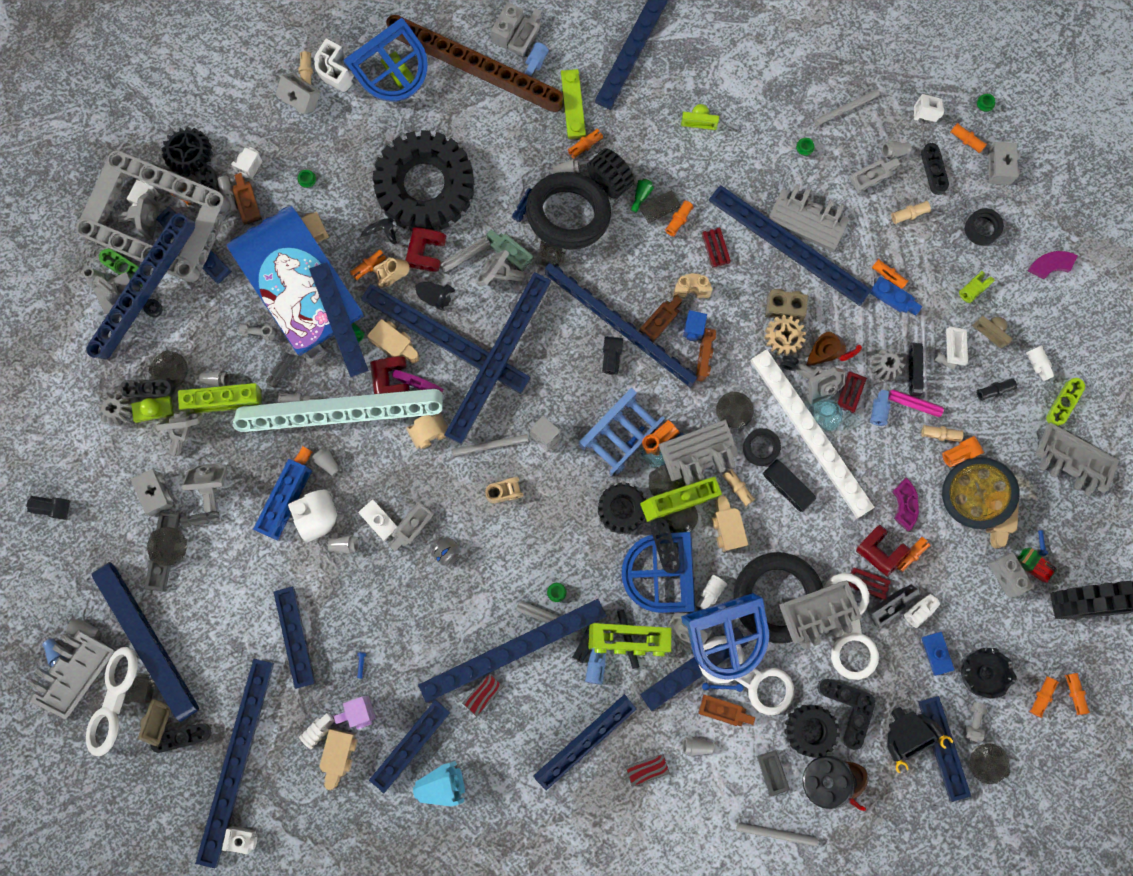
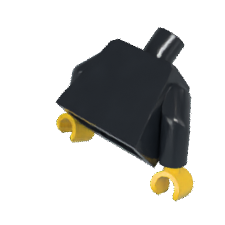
M901 707L891 712L895 721L889 724L890 731L887 733V748L893 761L896 762V771L898 773H901L898 768L900 764L905 765L908 771L906 760L937 742L943 748H946L943 745L944 739H948L950 743H953L949 736L944 735V731L934 719L923 714L917 715L914 711L905 714Z

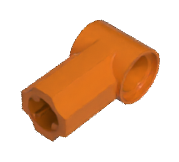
M667 420L653 434L645 436L642 444L647 455L650 457L660 455L661 450L658 444L674 439L680 433L672 422ZM651 443L657 444L654 448H648Z
M973 436L959 443L960 445L943 452L942 455L945 464L952 467L985 452L976 436Z

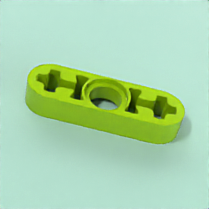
M1072 378L1065 383L1046 416L1048 424L1053 423L1056 426H1060L1067 421L1085 390V383L1082 379ZM1075 383L1077 390L1073 391L1072 394H1070L1069 392L1072 391L1074 387L1073 384ZM1063 397L1069 399V407L1062 405L1061 400ZM1059 411H1063L1058 416L1059 420L1055 421L1054 415L1059 413Z

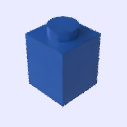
M689 310L683 337H686L689 341H701L707 314Z

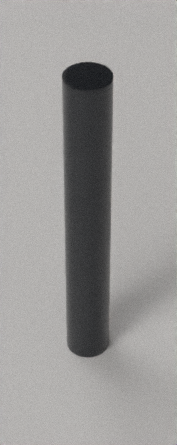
M624 609L617 611L620 625H628ZM623 635L625 642H633L631 635ZM627 651L632 669L639 668L637 655H633V651Z

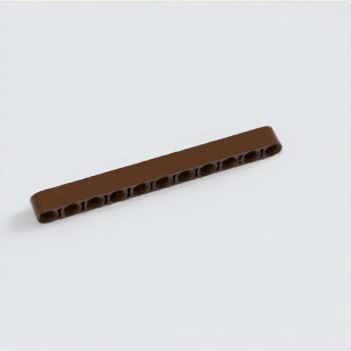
M395 14L390 15L386 20L387 28L403 17ZM403 18L421 42L426 54L550 112H558L562 109L563 95L558 89ZM403 34L396 38V40L411 46Z

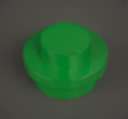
M991 94L981 95L977 99V107L983 112L991 111L995 107L994 96Z
M802 138L796 145L797 152L803 156L812 154L815 148L810 138Z
M302 170L297 180L301 187L310 188L316 183V176L310 170Z
M553 583L547 589V596L553 602H561L566 597V588L561 583Z

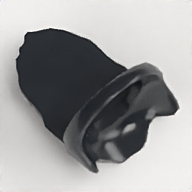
M392 218L381 219L369 224L362 231L360 238L383 229L388 240L395 245L397 244L395 233L399 230V227L393 225L394 220Z
M428 281L415 285L416 294L422 301L442 311H445L443 307L448 306L451 301L450 294L455 292V289L449 284L443 287Z

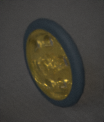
M986 457L967 459L956 465L946 476L942 487V499L949 515L963 526L973 529H988L1004 523L1016 510L1020 497L1018 481L1013 472L1001 462ZM980 470H988L990 473L987 479H980L978 477ZM962 476H968L970 483L962 486L959 483V479ZM999 481L1004 482L1006 485L1005 489L1000 492L994 489V484ZM976 483H978L979 488H981L982 491L986 490V492L983 493L985 503H983L979 495L975 496V494L977 493ZM961 494L967 497L966 503L962 505L957 504L955 501L956 497ZM994 500L1001 501L1002 508L1000 510H993L990 507L991 502ZM974 507H980L983 513L979 517H974L971 514V510Z

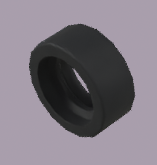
M978 209L966 221L965 234L974 244L981 246L989 245L1001 235L1004 223L999 213L993 209ZM985 218L990 221L994 228L993 234L984 236L978 233L974 226L975 220Z
M767 428L753 430L743 443L745 458L757 466L771 464L781 451L779 437ZM764 436L772 442L773 451L768 457L759 458L752 453L751 442L754 438Z

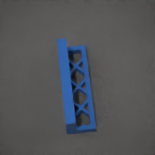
M288 459L253 530L278 541L291 515L288 504L299 499L312 470Z

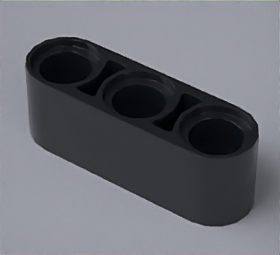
M776 459L762 473L767 481L798 511L804 512L816 500V496L781 461Z

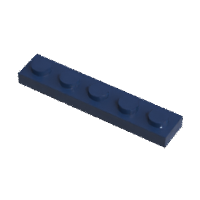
M168 206L157 216L156 220L165 228L170 219L177 213ZM211 250L202 269L219 284L232 271Z
M292 586L273 591L294 688L298 689L316 684L295 588Z
M934 696L919 700L918 704L921 713L934 719L944 731V735L949 736L953 740L940 697ZM944 739L943 745L946 748H943L939 742L932 745L949 801L954 802L972 797L954 741L950 743L948 739Z
M435 699L369 781L382 793H385L451 712Z

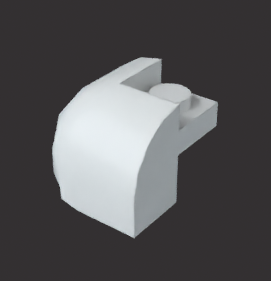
M325 39L315 55V69L319 77L326 84L341 92H345L352 86L351 80L354 77L352 72L344 65L343 60L348 56L344 54L341 46Z
M324 489L304 495L305 497L288 504L294 519L293 522L300 536L307 543L326 535L331 531L336 522V508L329 492Z

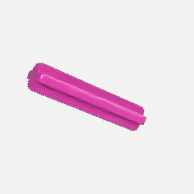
M894 389L889 392L888 399L936 417L942 416L944 412L942 406Z

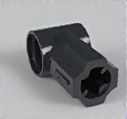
M604 337L602 373L608 375L618 374L623 338Z
M31 496L27 501L26 507L29 513L48 515L51 518L66 520L71 501L56 497L50 499Z

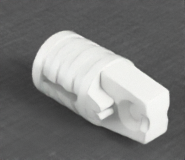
M1043 346L1026 352L1033 365V369L1036 373H1039L1043 381L1054 377L1051 369L1052 364L1045 350H1043Z
M712 575L708 584L700 593L702 597L697 606L700 609H705L711 604L714 605L721 592L727 586V583L719 577Z
M930 594L906 612L904 617L909 624L918 628L920 624L933 614L940 605V602Z
M328 713L321 719L317 718L299 736L300 740L309 749H313L314 745L329 732L328 728L335 722L334 718Z

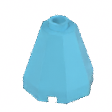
M456 761L443 764L416 781L413 787L414 797L420 803L443 806H456L463 803L464 798H461V794L465 793V786L460 768L455 769L454 767L457 765Z

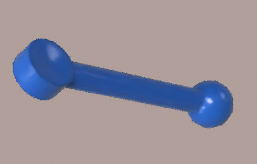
M702 684V689L705 691L709 689H731L741 692L744 689L742 684H737L736 686Z

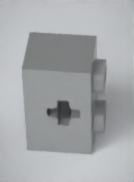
M509 2L506 3L491 29L492 43L508 50V44L524 18L523 9Z
M294 73L281 75L275 95L281 98L284 103L296 108V111L306 114L315 111L321 92Z
M994 142L989 148V184L1011 185L1019 177L1020 168L1017 166L1019 150H1017V143Z
M544 415L530 428L531 438L546 452L550 449L554 450L560 444V430Z
M151 469L131 479L145 514L154 516L159 514L160 511L163 512L173 507V496L169 490H166L164 485L166 480L161 472L159 473Z
M1013 552L1004 554L988 563L1008 598L1018 597L1034 588Z

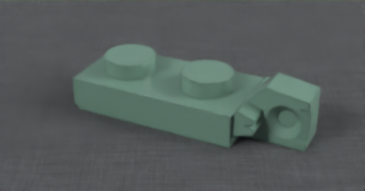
M493 230L486 234V238L492 243L491 247L496 252L508 251L509 255L506 260L518 270L524 271L534 259L532 254L508 235L502 233L498 235Z

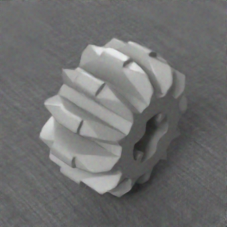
M882 349L879 351V354L874 355L875 360L871 362V365L875 366L872 372L879 373L877 378L883 376L884 381H887L889 378L895 380L897 376L902 374L901 369L905 365L900 362L903 361L904 357L898 358L899 351L893 354L892 349L887 351Z
M109 394L108 399L102 398L103 404H97L101 408L97 414L101 416V421L107 422L109 426L114 424L121 426V421L128 422L126 416L132 415L128 411L132 408L128 404L129 400L125 397L122 398L120 394L115 396Z

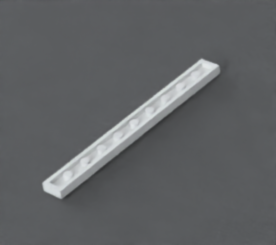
M765 350L750 360L855 517L859 518L875 508L769 351Z

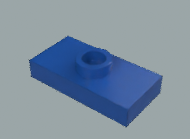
M942 632L921 637L933 675L937 676L954 671L955 669Z

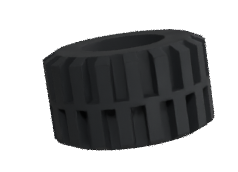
M608 148L600 151L587 163V170L591 179L596 181L604 189L607 196L613 199H618L635 183L634 176L627 163L617 153Z
M621 482L617 483V485H611L603 492L598 503V515L605 528H609L611 532L623 534L625 532L630 533L641 525L645 515L640 503L644 502L646 498L643 497L642 491L637 490L638 487L635 485L632 487L630 483L622 484ZM625 498L632 503L634 511L629 518L619 519L613 515L611 504L615 499Z
M802 705L800 708H795L794 712L788 715L790 717L789 720L785 722L787 729H784V732L787 734V742H790L792 749L802 755L813 758L826 756L827 752L834 750L832 748L834 745L837 746L838 741H836V738L840 737V733L837 732L839 724L835 723V720H837L835 716L831 715L829 710L821 706ZM811 718L816 719L822 728L820 738L814 743L806 742L802 735L803 724Z

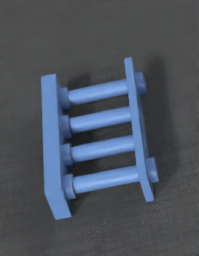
M630 388L579 441V447L583 450L587 447L589 449L592 448L613 467L609 473L611 476L615 473L619 475L626 467L623 464L642 446L644 437L653 434L663 425L662 423L665 420L662 416L656 421L636 402L637 392L633 388ZM626 407H631L651 426L645 435L623 416L624 413L622 411ZM613 420L621 423L639 440L632 448L610 429L609 424ZM600 434H605L626 454L619 462L597 443L598 440L596 438Z

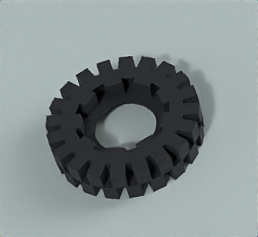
M421 130V136H416L415 131L406 133L407 139L402 140L399 136L392 140L394 146L391 148L386 145L381 151L383 157H378L375 162L376 171H373L372 180L377 200L388 218L394 219L396 225L403 229L409 226L410 231L413 228L435 231L434 227L439 226L443 230L449 227V221L452 220L456 223L462 218L461 212L464 211L466 213L470 206L469 200L473 199L475 184L471 162L468 160L464 149H459L458 143L452 138L447 141L445 134L436 132L434 137L431 136V132L428 130ZM430 164L437 167L443 174L444 187L437 197L427 201H420L412 198L405 190V176L416 165Z
M1131 580L1069 588L1050 594L1055 619L1090 618L1133 612V581Z

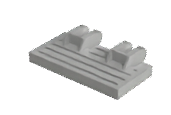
M796 184L790 199H787L790 191L782 189L769 219L786 231L834 252L849 221V218L842 216L840 221L837 222L844 205L840 204L835 216H832L828 213L834 204V200L830 199L823 214H820L823 206L810 200L806 207H804L811 190H805L802 200L799 201L795 199V196L800 190V185Z
M726 420L658 444L671 481L680 479L683 476L687 485L693 484V477L689 466L696 481H702L704 477L703 469L715 464L718 472L722 473L726 470L724 461L727 467L732 469L736 466L734 457L739 456Z
M1049 423L1046 426L1035 453L1038 457L1043 458L1039 467L1043 471L1048 468L1050 461L1054 462L1050 475L1054 477L1059 473L1064 462L1062 470L1077 478L1074 485L1075 489L1080 490L1085 480L1088 481L1085 489L1087 496L1092 495L1098 482L1097 490L1103 493L1109 490L1119 460L1053 423Z
M847 580L779 604L793 643L799 642L804 650L809 649L811 646L809 638L812 644L817 646L821 643L820 633L832 630L833 635L840 637L843 631L846 633L852 632L851 621L862 618Z
M81 630L77 632L74 638L66 634L60 637L65 643L75 647L72 652L57 644L52 648L57 653L68 658V661L59 657L49 672L40 668L36 670L35 673L39 677L50 682L48 686L33 679H30L27 683L32 688L44 693L41 695L34 691L29 698L30 702L65 720L115 652L114 648Z

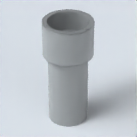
M940 352L934 358L935 361L944 364L952 370L957 365L947 363V357Z

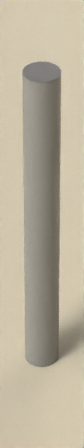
M876 89L815 119L814 123L816 126H819L880 96V92Z
M525 434L454 448L452 451L453 456L529 442L528 435Z
M737 823L736 831L812 846H818L819 842L818 838L742 823Z

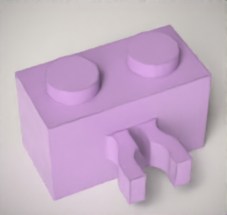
M362 696L343 703L345 712L334 716L336 724L348 720L350 728L356 726L357 730L372 725L371 720L376 719L369 696Z

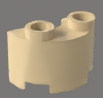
M695 273L684 275L679 278L675 286L673 299L676 296H679L681 299L686 298V295L689 293L695 294L696 298H710L712 293L711 284L704 275Z
M440 412L432 416H422L413 421L414 425L408 426L406 429L416 449H424L431 445V440L446 438L444 434L448 426Z

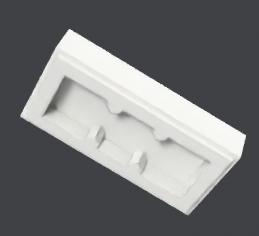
M949 326L946 329L947 363L965 366L968 363L967 330Z
M371 500L358 512L384 542L397 527L374 500Z

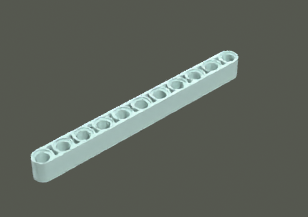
M428 389L242 406L236 410L233 427L237 431L248 432L435 415L442 411L443 394L440 390Z

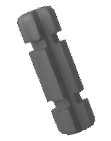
M285 352L283 354L282 360L278 361L272 370V375L266 379V383L269 386L276 387L278 384L277 380L282 378L288 369V364H291L294 360L293 356Z
M217 511L180 518L181 527L184 528L191 527V525L197 526L220 521V515Z

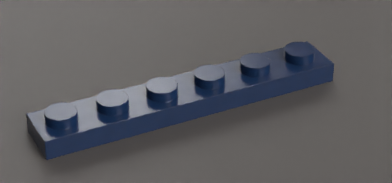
M328 263L309 268L350 377L368 372L367 364Z
M738 627L733 629L735 640L744 637ZM745 642V643H742V644H740V645H741V647L743 648L744 646H746V645L749 644V643H748V642ZM728 648L707 656L710 662L716 666L730 657ZM692 657L640 694L651 712L703 676L695 657Z
M624 694L533 775L535 780L547 791L635 712L637 708Z

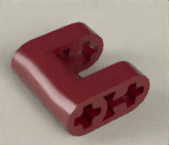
M413 228L405 259L409 267L439 272L441 261L423 255L426 244L445 246L446 234L423 228Z
M397 356L370 362L374 394L410 391L409 384L390 385L388 372L407 368L405 357Z
M878 525L861 542L856 552L888 577L908 557L911 549L902 543L888 556L877 547L887 535L888 530Z

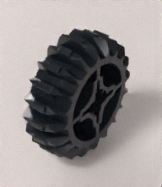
M187 126L183 130L179 127V132L173 130L172 136L167 135L168 141H163L165 146L161 148L163 152L162 158L171 171H176L179 175L183 173L188 177L191 172L195 176V171H200V167L207 165L206 162H211L210 156H213L211 150L213 148L209 142L210 140L203 132L198 131L196 128L191 130ZM192 141L199 143L200 147L193 145ZM175 156L182 158V162L175 160Z

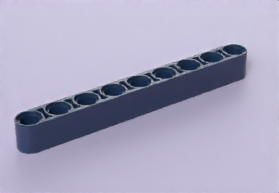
M181 213L175 214L170 219L88 343L86 351L90 357L108 359L112 355L195 229L193 219ZM185 220L184 226L181 227L182 222ZM164 252L163 258L160 259L161 254Z
M108 562L92 572L93 580L175 718L182 722L199 711L196 700L117 568L111 562Z

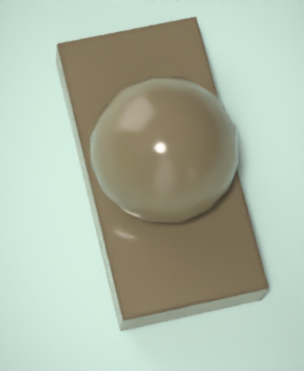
M982 315L972 325L1001 349L1013 340L1005 333L1007 321L1002 317H993L991 320H988Z
M156 699L151 700L146 715L140 720L141 730L137 738L138 740L154 746L159 745L171 712L166 703Z

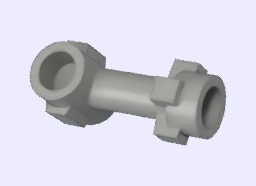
M245 322L239 326V334L248 337L249 334L264 336L266 341H271L275 339L277 334L271 325L258 328L252 327L250 322Z
M974 702L970 711L974 712L972 726L966 727L965 738L978 742L984 739L985 730L980 729L982 714H987L986 705Z

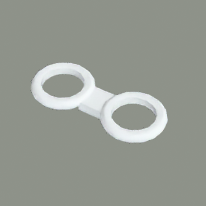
M841 573L831 577L826 582L824 588L846 580L859 588L861 601L858 609L860 614H863L869 604V591L866 584L853 574ZM860 619L851 621L852 632L846 633L843 631L842 636L835 641L831 649V660L834 668L840 675L851 680L867 678L875 671L879 663V652L876 644L868 636L862 634ZM852 640L864 643L870 652L868 666L858 672L845 669L839 658L842 646Z
M715 636L707 640L703 645L704 650L713 648L718 644L727 643L726 636ZM739 644L736 645L739 663L742 664L745 661V654ZM700 667L702 674L712 682L720 684L736 680L747 687L752 706L760 713L766 715H778L786 711L792 704L795 696L791 677L785 671L778 668H765L760 671L754 669L743 677L724 680L710 675ZM768 676L779 677L786 687L784 700L774 707L763 705L757 696L759 683Z
M121 647L116 650L107 664L105 672L107 693L102 708L97 710L91 717L86 731V745L88 751L93 756L106 754L112 748L117 738L119 729L117 714L120 713L125 692L133 684L138 668L137 656L130 647ZM126 656L128 660L127 674L124 681L117 686L114 679L115 669L120 659ZM106 716L109 721L108 735L104 743L98 747L95 740L96 729L100 720Z

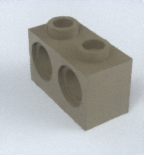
M783 289L770 290L767 296L765 317H778L781 319L785 315L786 319H789L790 316H793L792 321L798 319L802 322L806 317L808 295L800 291H793L791 293L784 292ZM773 300L780 301L781 306L775 305ZM792 303H798L800 308L793 307Z

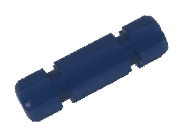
M531 188L526 190L525 196L522 197L517 206V210L512 214V219L517 222H521L524 217L523 214L526 213V204L532 190Z

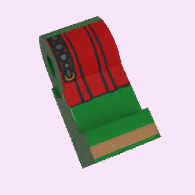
M1032 547L1024 548L1017 557L1022 568L1040 581L1048 583L1057 571V568L1045 561Z

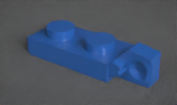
M881 276L871 289V295L900 313H907L909 311L916 316L922 308L919 303L914 301L915 298Z

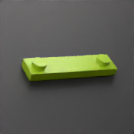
M561 70L568 139L586 137L579 70Z

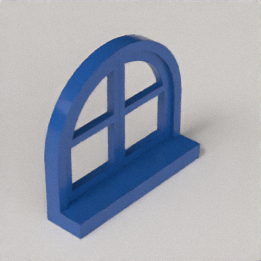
M403 18L397 20L343 60L346 68L352 72L361 86L370 95L389 102L402 101L414 95L425 81L428 66L426 52L421 42ZM403 34L414 51L395 64L383 47ZM378 52L390 69L371 82L359 65ZM416 55L418 59V72L410 84L398 67ZM393 72L404 89L386 91L376 87L375 84Z
M691 532L671 533L674 543H678L680 568L675 573H668L664 569L658 570L657 548L653 535L646 536L637 541L627 552L622 565V581L629 597L638 606L651 612H696ZM662 533V534H660V536L657 535V536H656V537H657V540H658L660 537L669 536L668 533H666V534H663V533ZM662 540L660 544L670 543L669 540ZM652 546L653 570L632 571L637 556L644 549ZM680 576L681 602L659 603L658 577ZM654 577L655 602L644 598L638 592L632 578Z
M754 593L681 616L682 623L688 627L691 647L697 663L703 670L716 678L732 680L743 677L759 665L766 653L769 643L767 618L763 598ZM754 613L757 633L735 640L731 620ZM723 623L727 643L704 650L700 630ZM757 639L752 654L746 661L740 664L736 645ZM728 648L732 668L718 667L712 664L706 655Z

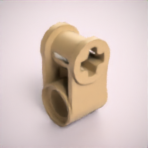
M388 258L383 263L375 266L373 272L377 275L378 287H388L403 276H406L409 272L408 262L402 259Z
M519 477L509 478L488 485L485 490L486 499L490 503H499L523 497L524 495L521 493L518 483ZM496 489L500 494L498 497L492 498L489 496V491Z

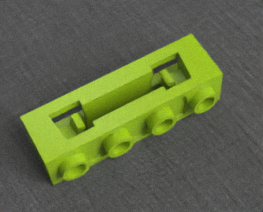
M256 383L179 390V410L185 411L186 414L237 410L242 406L262 405V391Z
M714 476L650 497L640 504L646 520L649 522L713 500L722 495V492Z
M593 623L589 625V649H594V653H606V650H614V654L622 655L626 654V651H633V655L644 656L645 652H653V656L664 657L665 653L671 652L672 628ZM603 631H612V633H604ZM648 633L656 634V636H647V643H605V641H613V634L644 636L648 635Z

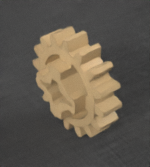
M783 315L781 320L775 317L774 322L770 321L769 327L765 329V332L768 334L765 335L764 339L769 340L766 346H772L771 352L777 350L779 356L782 352H784L785 356H788L789 352L794 355L797 352L796 349L800 350L802 348L801 344H804L806 341L802 338L806 335V332L801 331L804 325L799 326L798 319L795 322L792 321L793 316L786 319V316ZM780 325L779 330H776L775 332H773L774 329H775L777 326ZM797 339L796 343L791 346V341Z

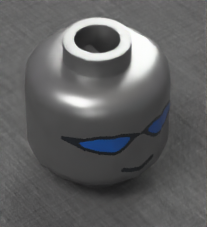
M441 536L432 544L431 555L441 565L444 566L448 563L453 565L459 559L457 554L460 548L450 537L443 538Z

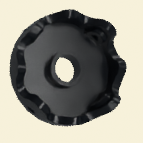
M997 648L976 649L966 656L961 666V676L965 686L970 692L981 698L993 699L1006 695L1009 687L1017 680V676L1012 668V661ZM985 667L991 672L988 679L982 676V670Z
M821 756L813 759L807 765L803 773L802 784L806 796L816 806L823 809H837L851 801L857 787V779L845 761L834 756ZM826 776L831 777L833 780V786L829 789L823 785V779Z

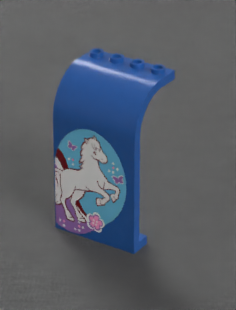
M292 205L281 209L276 215L266 218L261 224L248 229L246 233L233 238L226 244L299 357L334 335L309 268L327 262L350 323L353 324L364 317L363 312Z

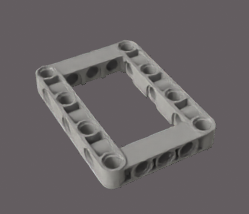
M111 152L77 223V233L96 244L143 262L153 247L152 245L105 225L110 213L114 210L113 206L118 195L122 193L121 189L126 178L134 177L158 190L168 191L175 197L202 206L195 221L193 233L185 243L180 256L175 258L166 272L187 282L196 281L230 209V201L220 192L123 152ZM164 252L161 254L160 259L163 258ZM189 268V272L185 274L186 269Z

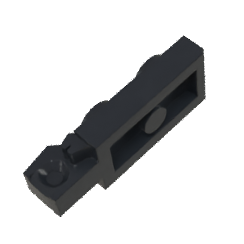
M910 584L905 588L899 589L868 610L873 624L880 628L910 608L909 604L920 595L919 590Z

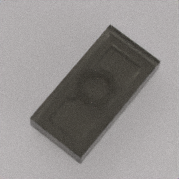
M671 190L641 205L639 209L649 224L680 208L681 205Z

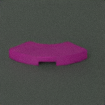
M1066 251L1049 252L1035 260L1027 271L1042 279H1045L1053 271L1068 273L1071 271L1078 255Z
M398 370L393 371V378L420 390L437 389L441 392L444 390L415 375Z
M906 477L892 492L898 502V510L894 519L909 532L918 519L919 504L916 489Z

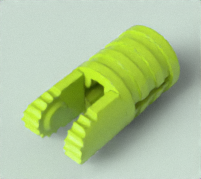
M983 271L979 272L959 291L960 297L967 303L973 302L977 296L995 281L994 278L990 276L982 283L981 280L984 278L985 273Z

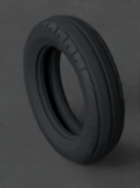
M557 172L544 177L532 188L527 199L526 215L530 227L542 241L556 248L576 250L592 245L603 236L610 223L611 205L604 189L590 177L576 172ZM556 193H575L584 197L591 204L594 218L588 225L579 229L561 228L549 221L544 213L543 204L550 196Z
M771 552L756 557L742 569L735 583L734 599L752 594L753 587L758 578L771 570H783L794 575L801 582L805 595L823 589V585L816 571L803 559L789 553ZM754 613L739 618L749 632L752 634L757 633ZM767 622L769 642L779 644L793 642L787 625L778 626Z

